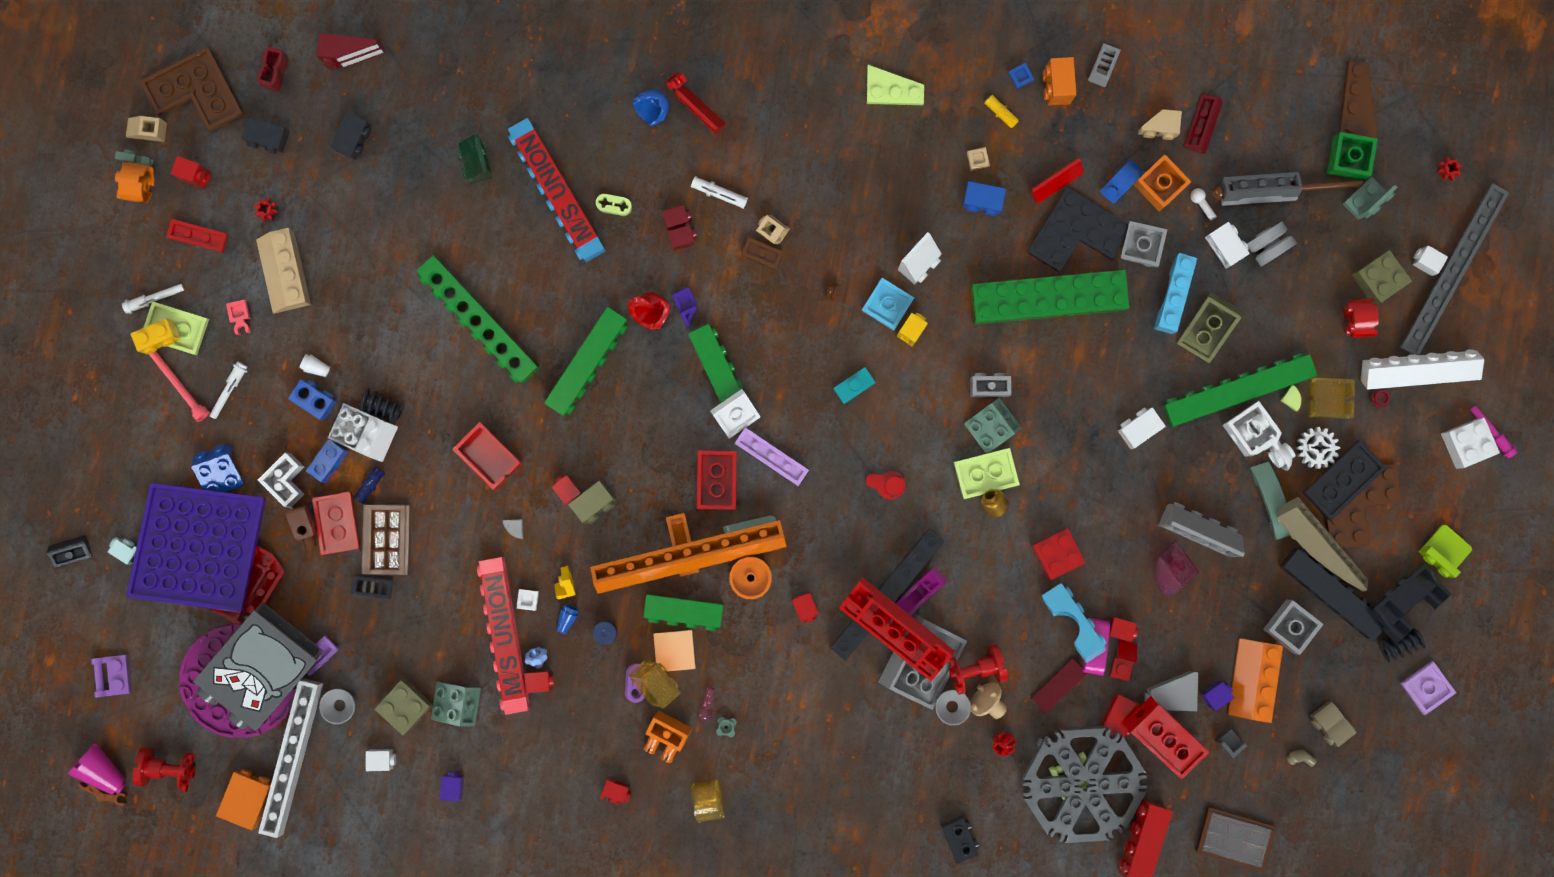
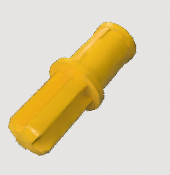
M991 95L984 103L996 114V117L1001 118L1010 128H1013L1018 123V119L1007 109V106L1000 103L994 95Z

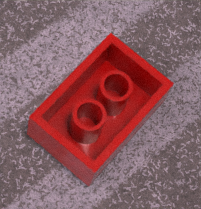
M698 451L697 509L736 510L737 451Z

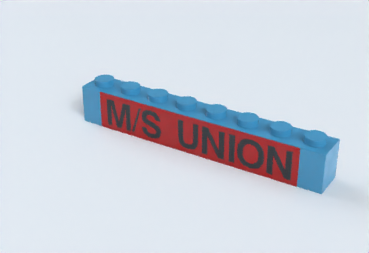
M526 118L508 129L510 132L509 140L513 146L517 144L520 149L517 152L522 162L527 161L530 166L527 170L532 179L537 178L539 184L536 186L540 193L547 195L549 200L546 203L551 211L555 209L558 214L555 218L560 227L565 226L568 231L565 235L570 244L575 243L577 249L574 251L580 260L584 259L587 263L606 252L529 119Z

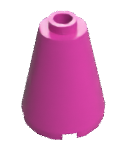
M96 743L88 749L67 773L111 795L114 792L118 794L126 785L123 783L125 780L123 775Z

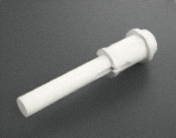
M182 284L149 296L142 295L129 301L126 299L122 303V307L126 314H133V311L148 307L152 301L155 302L185 291Z
M239 361L233 364L234 368L226 380L227 385L209 415L214 419L218 417L233 388L238 386L244 373L248 372L246 370L248 366Z

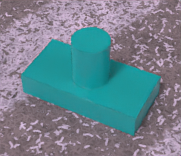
M864 367L833 389L842 403L845 404L876 382Z

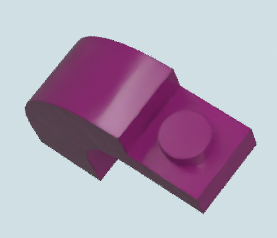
M933 567L929 572L927 571L895 603L912 616L948 580Z

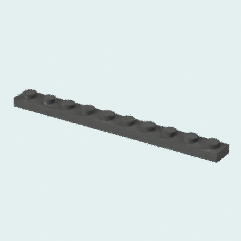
M1493 183L1489 185L1399 349L1410 355H1420L1509 194L1508 191Z

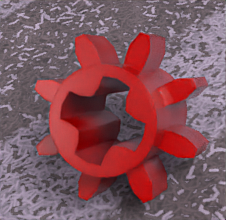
M1447 157L1444 159V162L1437 164L1440 168L1436 174H1440L1441 180L1448 178L1449 181H1453L1455 176L1461 175L1459 170L1462 165H1459L1457 158L1450 161V158Z
M268 197L266 201H262L259 198V203L253 205L257 210L254 215L257 217L261 216L263 222L267 218L273 221L274 215L279 214L275 209L278 204L275 202L271 203V199Z
M1003 731L992 738L995 741L992 744L993 749L998 755L1006 757L1008 754L1011 755L1016 751L1013 746L1017 743L1012 734Z

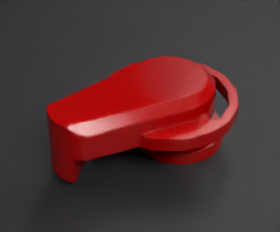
M889 471L882 475L870 474L865 479L869 487L878 490L879 494L888 500L899 498L905 491V480L897 472Z

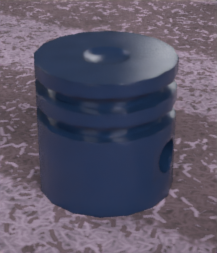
M611 621L600 622L593 630L595 641L601 645L612 643L618 636V629Z

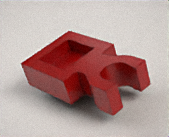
M678 71L667 79L664 84L668 89L676 90L687 80L683 73Z

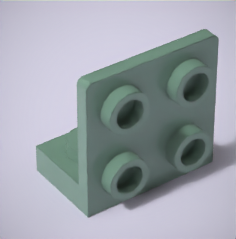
M1370 177L1343 205L1358 220L1363 217L1367 219L1382 208L1380 205L1385 201H1389L1395 195L1393 191L1397 186L1393 185L1385 190L1373 177Z
M1000 397L965 422V426L986 454L1022 429Z
M437 682L431 720L459 727L475 726L481 688Z

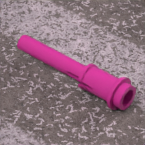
M1476 405L1473 406L1470 411L1477 419L1485 418L1496 445L1503 452V457L1508 459L1513 457L1517 453V447H1513L1504 434L1500 435Z

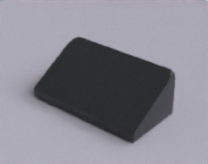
M86 535L50 545L46 552L54 568L92 558Z

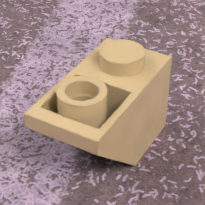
M1161 110L1138 130V134L1143 135L1145 138L1161 136L1164 140H1173L1180 134L1182 111Z
M137 116L128 118L126 137L165 142L167 123L160 118Z

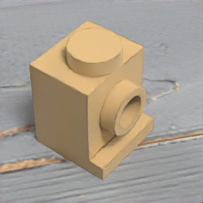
M766 215L760 219L759 227L756 231L773 244H780L790 228L774 216ZM772 225L776 226L774 231L771 230Z

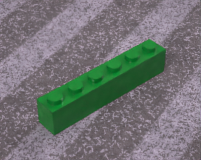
M606 308L544 404L564 417L567 414H572L576 407L574 403L578 398L581 399L584 396L586 385L588 382L592 383L597 376L595 371L599 366L602 367L605 364L607 353L609 350L613 351L618 344L616 339L628 329L627 319L612 309Z

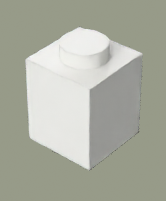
M1426 246L1416 251L1413 257L1415 260L1412 265L1433 276L1440 272L1448 257L1434 248Z
M370 749L366 751V771H390L396 765V754H393V749Z

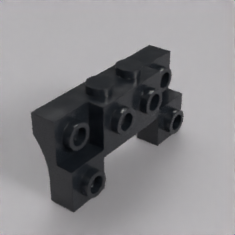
M1426 564L1420 567L1408 579L1403 577L1396 584L1398 588L1395 590L1391 588L1383 596L1385 599L1370 612L1384 626L1382 630L1396 644L1413 629L1402 618L1422 599L1436 609L1452 594L1439 582L1433 570Z

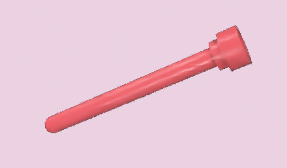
M157 352L149 354L192 408L191 412L197 422L205 419L210 414L205 406L202 407L201 404L198 405Z

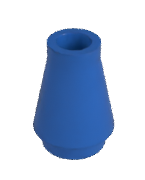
M565 604L561 608L556 631L567 634L569 628L579 616V610L576 607Z

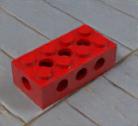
M1152 696L1124 722L1128 730L1181 779L1209 753L1203 744Z

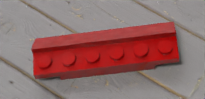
M863 577L839 607V609L930 681L935 678L956 652Z

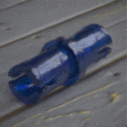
M375 466L369 477L362 481L363 485L353 498L358 500L359 503L364 504L372 490H376L375 486L386 473Z

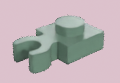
M116 151L115 159L121 163L132 162L150 165V167L153 165L152 159L145 156H137L134 151Z

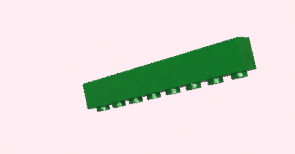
M1303 353L1292 356V361L1285 362V359L1274 363L1275 367L1269 369L1267 365L1255 369L1257 373L1252 375L1249 372L1237 375L1239 379L1232 381L1231 378L1220 381V386L1215 388L1213 384L1203 387V392L1198 394L1195 391L1184 394L1185 398L1180 400L1177 397L1166 400L1167 404L1163 405L1162 409L1169 428L1318 376L1310 354L1306 356Z

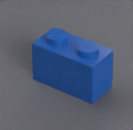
M968 181L962 207L966 208L969 212H977L979 210L984 211L986 215L996 216V214H1000L1002 211L1006 189Z

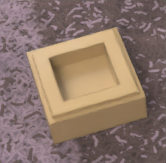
M986 147L966 152L971 171L990 166Z

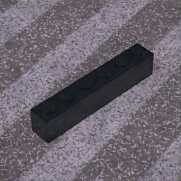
M1302 548L1300 550L1292 549L1279 567L1367 640L1375 641L1383 631L1384 626L1370 613L1372 611L1369 607L1370 603L1363 598L1359 599L1354 595L1355 591L1346 585L1344 587L1339 583L1340 579L1333 573H1327L1324 570L1325 566L1320 562H1314L1310 559V554Z

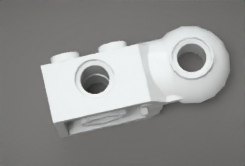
M1259 401L1223 424V427L1244 456L1257 455L1268 449L1270 451L1269 457L1275 466L1281 467L1286 471L1291 467L1292 458L1295 457V453L1287 443H1280L1279 438L1282 432Z

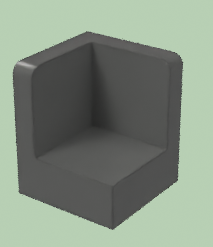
M1230 728L1215 740L1227 756L1231 758L1236 757L1248 746Z

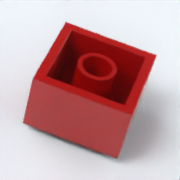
M1064 528L1030 545L1047 580H1053L1085 564L1068 528Z

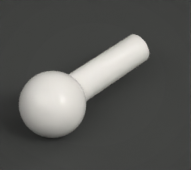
M1200 188L1192 190L1190 194L1191 200L1200 205L1210 221L1214 220L1217 216L1205 200L1206 194L1204 190Z

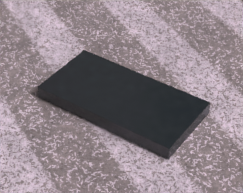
M1357 440L1302 493L1331 521L1377 478L1386 467L1360 440Z

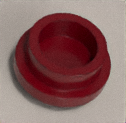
M1379 388L1372 392L1371 402L1376 407H1385L1390 403L1391 396L1386 389Z

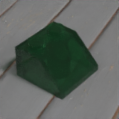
M474 134L460 142V149L457 150L459 161H463L464 168H461L464 180L467 179L470 184L493 179L484 142L480 136Z

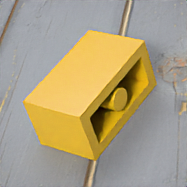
M911 313L897 334V337L913 346L928 324L925 322L926 318L919 313Z

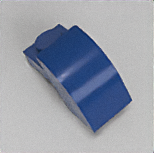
M1130 159L1100 192L1115 204L1145 171Z

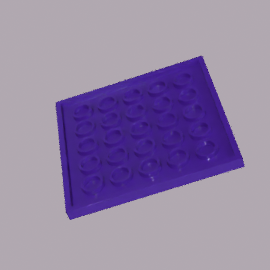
M150 483L126 597L243 613L266 499L263 497Z

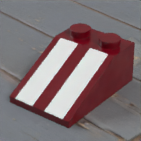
M319 33L316 56L327 68L338 70V67L346 68L382 55L385 50L377 39Z

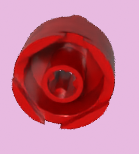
M1374 298L1349 300L1347 306L1343 307L1344 317H1348V324L1345 325L1346 336H1351V338L1377 336L1378 331H1374L1375 326L1379 325L1377 304H1372L1375 301Z

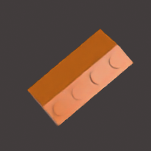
M1239 638L1231 686L1233 690L1231 694L1234 699L1229 702L1227 715L1272 723L1283 646Z

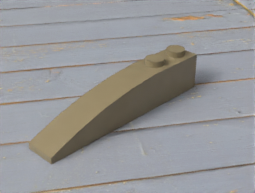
M1299 497L1279 507L1278 522L1286 527L1292 539L1297 540L1313 558L1344 581L1362 591L1367 590L1368 578Z

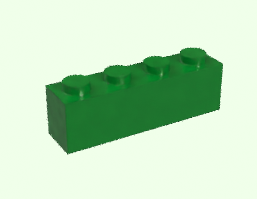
M707 324L688 333L720 402H724L739 390L744 389L740 380H735L732 374L736 371L731 361L727 363L724 357L727 355L723 344L719 345L716 340L719 336L715 327L711 328Z
M646 594L643 618H648L647 622L659 623V620L667 621V625L678 626L679 622L686 623L685 627L697 628V625L705 626V630L716 631V628L721 627L724 604Z

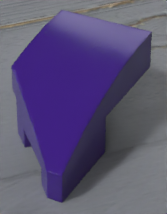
M686 287L671 295L686 327H689L697 304L689 287Z

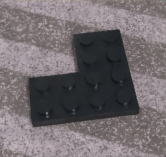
M1067 187L1027 253L1058 272L1062 270L1079 241L1112 260L1126 238L1128 224Z

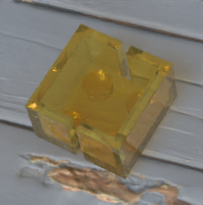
M1310 379L1309 397H1313V400H1309L1308 418H1354V401L1344 402V399L1354 397L1355 379Z
M644 660L628 675L650 705L664 709L681 693L677 688L679 685L673 678L667 676V670L661 663L658 664Z

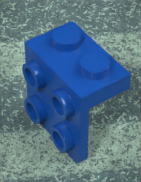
M230 443L217 445L212 450L207 452L201 451L193 456L191 467L203 490L227 492L243 485V479L232 460L233 449Z

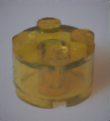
M719 780L692 784L691 795L697 823L725 818L724 808L721 803L723 795L722 790H720Z

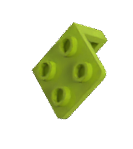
M1441 525L1419 550V553L1427 563L1434 565L1445 578H1456L1461 573L1457 567L1469 555L1472 547L1447 525Z

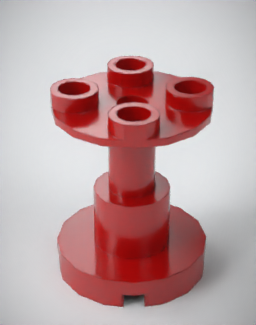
M997 644L988 645L987 656L976 659V664L960 668L954 656L948 660L950 666L948 672L951 680L955 679L956 681L955 689L958 695L965 694L966 692L964 679L980 675L983 678L994 675L998 683L1008 680L1007 668L1003 666L1005 660Z
M142 747L134 761L138 765L137 768H133V783L136 786L145 787L149 783L150 778L162 779L164 775L177 777L178 790L180 792H187L189 781L194 779L196 774V768L193 767L195 754L185 753L180 765L166 764L165 759L154 758V750L152 748Z

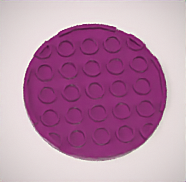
M241 623L219 626L203 634L187 651L179 672L180 694L190 711V715L207 730L229 738L254 737L278 725L291 710L298 683L257 731L253 730L250 726L247 729L237 727L228 718L230 711L219 702L211 705L197 694L199 686L193 681L242 625Z

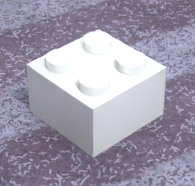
M1485 418L1474 419L1441 433L1456 469L1466 468L1500 453Z

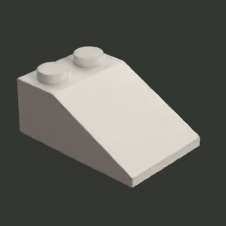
M928 232L901 261L898 271L914 285L918 281L922 283L928 276L927 270L930 267L934 269L941 261L939 259L941 252Z

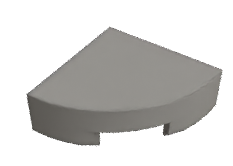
M503 520L504 527L510 535L515 538L524 539L523 520Z

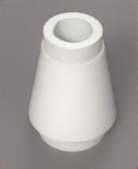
M305 354L300 365L303 372L324 377L327 376L330 370V366H327V364L312 354L310 356Z

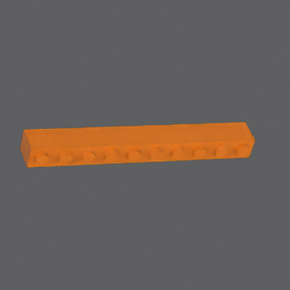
M778 520L590 568L593 584L599 594L785 548L786 542L781 522Z

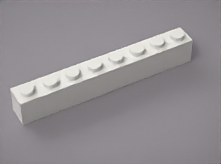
M301 679L298 682L259 834L275 838L284 834L323 686L321 682L309 679Z

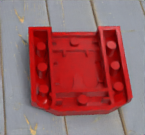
M256 546L243 613L217 609L210 610L235 624H243L246 619H242V616L251 615L261 602L267 604L286 573L275 555Z

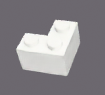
M284 453L258 481L284 507L291 508L304 495L291 481L304 466L291 453Z

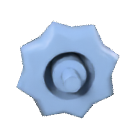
M540 647L530 649L525 654V663L535 666L537 669L541 668L543 662L547 659V650Z

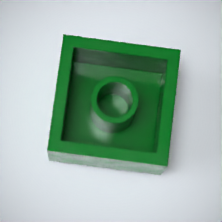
M1339 132L1333 136L1327 174L1358 180H1366L1371 177L1378 139Z

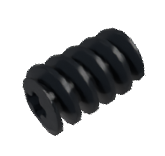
M370 388L365 391L361 402V411L366 412L368 410L370 415L375 413L377 418L382 416L384 421L389 419L391 424H394L401 417L405 408V403L400 407L398 406V400L392 404L391 397H388L385 401L384 394H381L378 398L377 391H374L371 395Z
M1415 628L1397 644L1390 637L1379 642L1380 650L1388 662H1390V657L1397 661V654L1404 658V651L1409 655L1412 654L1411 648L1416 652L1419 651L1418 645L1423 649L1426 648L1421 633Z

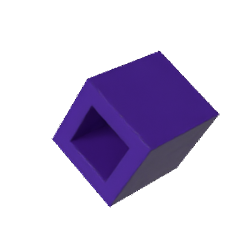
M1217 681L1200 693L1213 711H1217L1234 699L1231 694L1233 692L1232 688L1227 682L1224 683L1222 681Z
M448 771L447 774L442 776L440 800L459 802L462 799L464 775H459V772Z

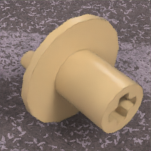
M989 682L983 686L979 684L977 686L978 690L970 701L971 712L976 716H983L989 713L995 719L1001 718L1007 710L1006 705L1000 701L1001 687L995 682Z

